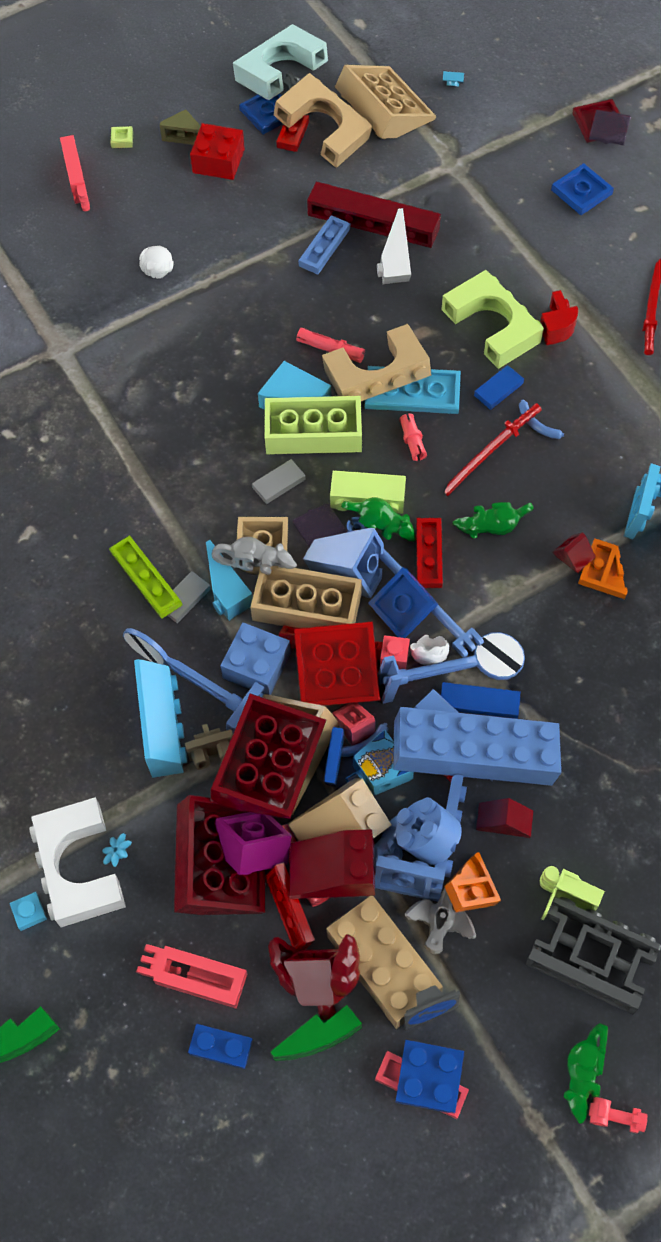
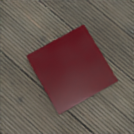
M613 99L573 108L572 114L587 143L598 141V139L593 138L595 135H597L596 137L599 135L602 139L607 138L604 135L606 131L608 137L611 136L609 133L627 134L623 118ZM605 118H608V119H618V120H622V122H620V121H614V120H607V119H605ZM604 119L606 131L598 126V130L604 132L600 135L593 126L596 127L594 122L599 121L601 124V120ZM617 125H621V128L624 127L622 130H616L618 128ZM608 131H618V132H625V133H616V132H608Z

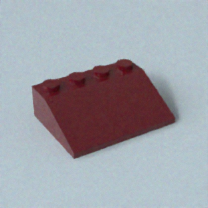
M250 693L212 785L211 801L236 810L290 819L326 724V719Z
M194 795L187 796L177 804L175 913L195 915L265 913V870L252 872L248 875H239L226 862L215 824L217 818L247 813L246 811L221 805L211 801V798Z

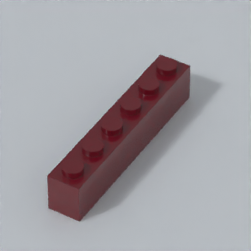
M317 181L307 199L308 216L327 221L332 215L350 223V227L387 237L391 231L398 209L403 208L407 242L432 248L440 229V213Z

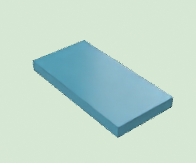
M368 366V370H379L385 368L380 366ZM431 369V376L366 399L365 409L458 414L461 371Z

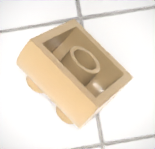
M238 517L237 540L242 537H253L272 547H276L277 544L281 543L284 550L287 551L288 517ZM254 567L253 571H246L243 569L241 570L250 574L259 575L260 567Z

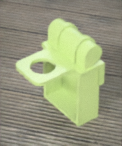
M549 866L544 869L540 877V886L552 893L541 919H545L554 897H565L575 902V906L585 911L586 909L596 911L605 891L582 881L578 875L565 869L562 870L559 876L558 869L554 866Z

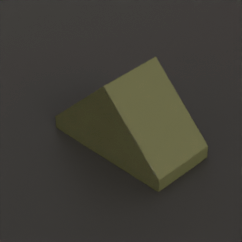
M185 109L160 122L162 141L194 145L201 126Z

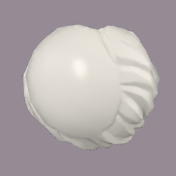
M160 245L144 249L139 257L141 270L152 278H163L173 269L174 263L171 253L167 248Z
M424 635L417 643L410 645L411 656L422 665L441 663L447 659L449 652V643L442 636L432 639L429 638V635Z

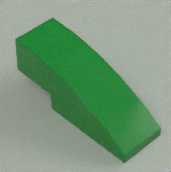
M348 1005L343 1007L325 1023L316 1014L270 1051L271 1056L275 1061H284L314 1055L345 1041L362 1029V1023Z
M41 1006L19 1026L10 1018L0 1027V1063L32 1050L60 1030V1027Z

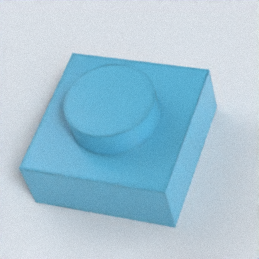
M443 71V81H447V86H459V82H464V73Z
M36 892L10 903L20 931L47 920L40 898Z

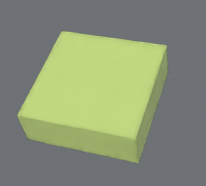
M132 126L111 127L112 148L133 147Z

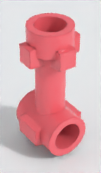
M593 1097V1102L589 1104L588 1111L591 1124L608 1127V1121L629 1125L630 1132H645L647 1114L642 1113L641 1109L633 1108L632 1113L610 1108V1100Z

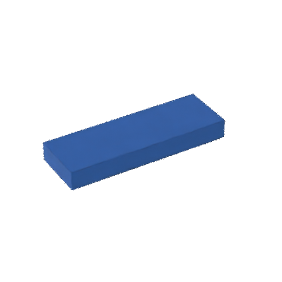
M442 682L441 696L458 712L518 719L521 691Z

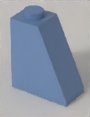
M375 528L314 539L303 560L310 571L362 579L361 595L371 598L382 579V568H378L379 554H383L384 543Z

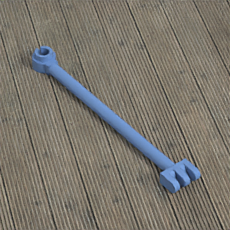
M352 517L353 525H351L350 520L347 522V532H352L353 526L355 529L359 528L361 530L366 529V527L358 521L359 517ZM383 549V554H379L380 560L396 575L402 567L385 549ZM439 605L431 611L457 639L453 642L452 647L463 658L468 655L467 650L463 647L464 645L472 652L476 649V646L471 640L479 646L484 643L483 638L473 628L465 633Z

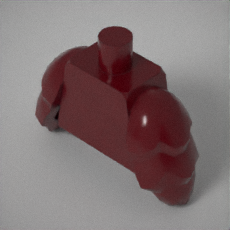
M346 934L338 949L297 951L295 947L279 937H274L269 942L270 964L279 978V984L285 991L297 997L298 1002L302 1006H317L321 1020H328L336 1014L335 1004L352 992L360 978L358 968L360 953L356 939Z

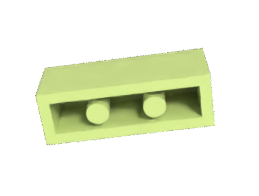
M333 471L330 508L346 511V509L341 507L343 501L361 502L368 498L378 497L388 502L394 512L403 514L406 476Z

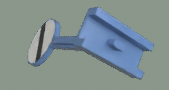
M127 628L123 633L125 641L144 658L153 663L168 665L174 672L226 704L227 708L234 711L226 723V730L231 729L232 733L235 731L249 694L251 693L262 698L264 696L262 693L264 686L257 682L253 684L244 698L235 693L231 694L182 662L170 658L162 647L140 631Z
M494 632L482 637L484 640L483 644L480 646L476 644L474 656L408 670L398 668L394 655L384 657L378 671L379 685L384 684L385 691L381 698L382 703L393 702L399 685L407 684L408 681L478 667L481 672L490 678L508 680L515 677L522 670L525 661L524 650L512 636L501 632Z

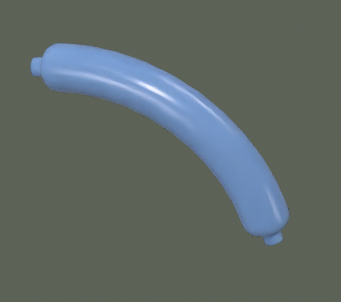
M521 400L519 403L521 414H524L529 409L528 403L525 400ZM535 417L526 422L532 429L546 437L554 439L564 437V433L561 430L547 427Z
M380 724L377 730L361 743L343 746L341 757L355 756L383 730L388 731V724Z

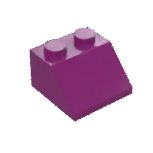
M247 812L216 819L215 824L226 862L239 875H248L252 872L272 869L275 865L281 863L288 864L292 835L270 815Z

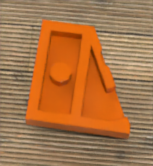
M594 538L591 547L596 557L583 568L578 584L625 599L628 591L624 585V571L619 560L621 557L619 546Z
M480 853L470 857L444 886L455 912L495 906L501 901Z

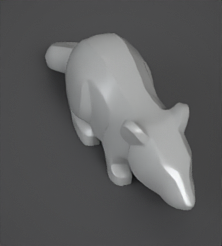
M242 537L231 545L218 544L212 550V558L216 562L246 571H253L254 567H260L262 573L270 575L272 571L270 567L272 566L286 569L297 567L292 556L284 550L281 543L277 544L276 547L267 546L253 537ZM220 553H227L232 557V560L222 557Z

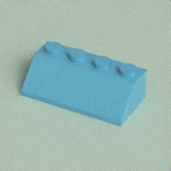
M140 659L134 660L144 755L151 776L154 778L184 773L183 763H187L186 748L180 745V739L184 738L183 724L178 723L177 715L181 714L179 698L175 699L174 691L179 690L177 676L171 674L169 666Z

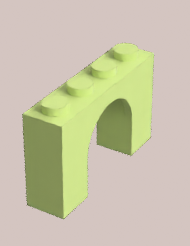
M487 270L443 295L442 311L455 324L483 310L498 312L507 319L509 325L485 341L484 355L498 369L541 343L544 328L540 321L535 320L528 313L526 307L520 305L514 299L512 293L506 290L499 283L498 279Z

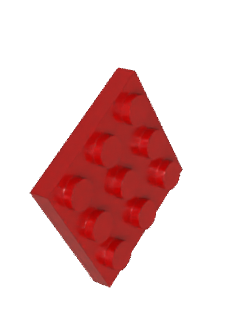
M373 622L294 629L302 702L323 706L380 700Z

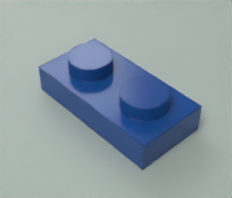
M196 1024L188 1054L245 1069L253 1039Z

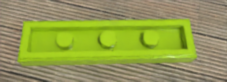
M130 535L109 548L111 554L161 619L183 606L179 597Z

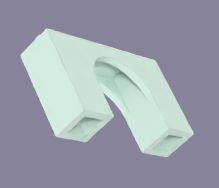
M292 24L234 61L235 81L265 99L270 100L284 91L282 72L270 66L272 63L281 60H293L314 71L328 61L327 44Z

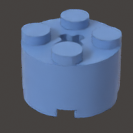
M429 797L413 803L408 808H403L397 815L396 839L398 845L428 865H436L445 861L453 853L450 849L454 843L458 844L460 841V822L450 812Z

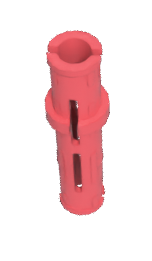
M302 327L298 331L297 337L300 338H296L297 342L327 352L344 347L349 358L358 363H361L365 354L362 353H365V349L347 344L345 340H335Z

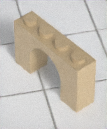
M310 73L275 103L274 116L288 128L304 115L311 112L325 113L337 122L339 128L323 141L321 156L336 168L370 137L373 125Z
M406 324L387 331L389 350L395 359L390 365L379 370H363L356 367L344 347L322 355L325 373L337 395L361 396V401L431 376L430 358L410 326Z

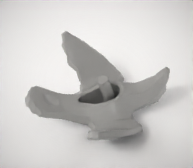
M445 888L441 893L438 903L434 904L429 899H423L416 902L405 912V917L408 920L423 921L429 926V936L424 945L429 953L440 954L443 951V938L447 932H457L462 937L468 939L476 937L471 919L465 911L455 912L452 909V903Z

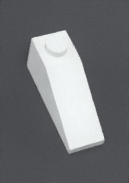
M403 208L397 211L380 263H377L378 277H382L383 284L408 282L411 277Z

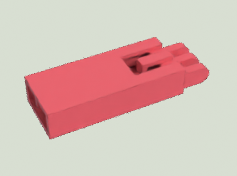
M74 135L60 137L75 204L81 203L82 210L89 211L90 204Z
M146 944L144 951L154 954L152 958L142 955L140 962L150 965V968L138 966L136 973L154 978L153 981L157 985L237 1009L248 975L247 970L168 946L162 949ZM172 961L191 966L189 972H187V978L180 976L181 967L171 966Z

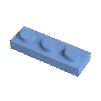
M331 215L298 260L299 267L319 274L349 232L350 223Z

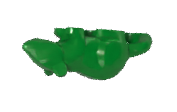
M372 497L361 502L343 501L342 508L358 512L360 514L358 521L365 527L382 529L381 534L387 540L391 539L392 533H397L408 541H416L410 516L408 514L401 516L394 512L384 499Z
M510 502L493 503L491 505L492 509L485 511L483 506H475L474 512L477 514H474L473 517L458 518L453 521L452 525L460 531L469 534L473 539L477 538L478 533L485 532L505 535L512 532L519 520L527 513L533 511L534 507L532 503H528L519 509H513Z
M601 1023L591 1030L586 1040L573 1046L568 1055L567 1066L570 1083L569 1090L564 1093V1098L568 1101L570 1110L579 1124H582L587 1117V1099L591 1094L592 1097L598 1098L600 1095L601 1086L595 1083L596 1075L600 1076L603 1073L608 1026ZM599 1035H600V1045H599V1047H598V1046H597V1039H598V1037H599Z

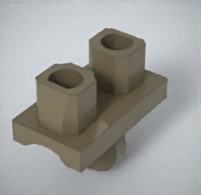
M204 724L202 725L204 732L194 735L195 740L185 743L190 762L193 761L197 770L208 768L211 765L208 756L219 753L221 762L223 761L233 736L231 729L220 732L219 728L209 731L208 725Z

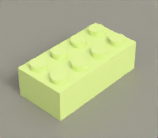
M361 396L265 398L266 454L362 452Z

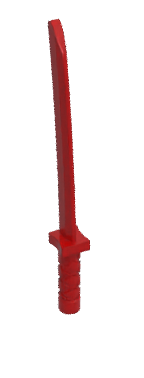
M661 259L655 265L646 319L642 327V331H645V355H652L654 353V332L657 327V320L655 318L661 283Z
M535 403L514 422L511 423L507 420L504 423L506 429L480 451L448 483L445 489L446 496H449L477 466L510 436L514 435L517 437L519 435L518 429L541 412V407Z

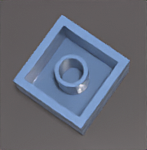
M242 622L220 665L223 679L251 689L253 684L257 682L264 686L263 694L271 695L291 655L290 640Z

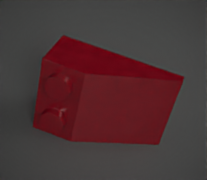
M372 829L343 830L290 844V899L375 896V857Z

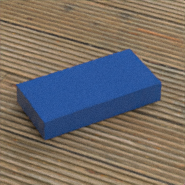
M507 365L475 390L474 396L491 410L524 383V378Z

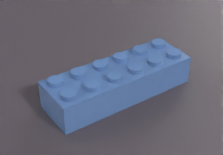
M400 707L394 720L393 770L450 776L458 774L470 778L552 786L561 774L559 723Z

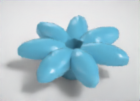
M121 834L118 839L110 838L111 847H105L102 850L106 854L103 864H108L111 861L112 865L116 867L119 859L128 857L125 849L132 842L129 840L125 841L126 834Z

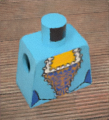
M383 730L353 757V766L356 772L345 779L348 783L354 778H361L371 793L377 795L412 780L414 772L393 770L394 741L387 731Z

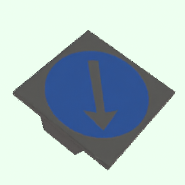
M434 985L416 993L417 1006L407 1010L406 1014H404L405 1031L457 1009L460 991L453 990L443 994Z

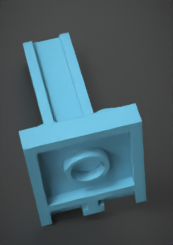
M651 463L648 474H644L641 485L636 487L624 537L634 539L638 531L642 532L644 530L646 521L651 519L655 506L651 505L652 500H655L656 497H661V474H659L661 466Z

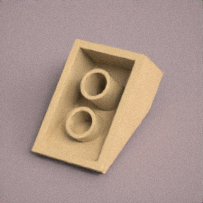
M354 778L289 822L288 826L297 840L302 841L343 830L372 829L373 838H375L392 826L364 780Z

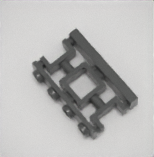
M554 897L545 917L558 923L550 945L536 939L525 965L633 1015L638 1010L642 1001L641 997L645 991L644 988L631 983L639 961L652 966L656 962L661 945L656 943V939L644 933L638 935L629 931V927L621 922H610L603 919L602 915L595 910L586 909L585 911L575 906V902L568 898ZM567 918L583 924L578 938L562 932ZM585 936L611 947L603 969L577 958ZM557 942L573 949L568 963L552 957ZM621 942L637 949L631 963L616 956ZM611 967L626 973L621 988L605 981Z

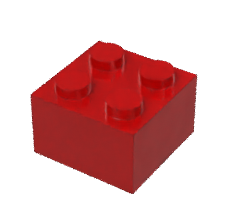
M202 123L190 153L193 173L234 180L245 150L243 130Z

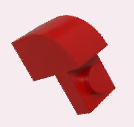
M561 290L552 292L549 306L551 311L542 313L540 323L544 328L542 336L546 346L566 341L575 330L578 307H570L568 299L564 298Z

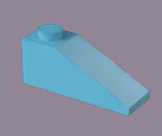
M209 540L206 542L215 600L212 604L219 615L224 614L230 621L251 607L253 595L231 566L222 565L212 558V550L215 545Z

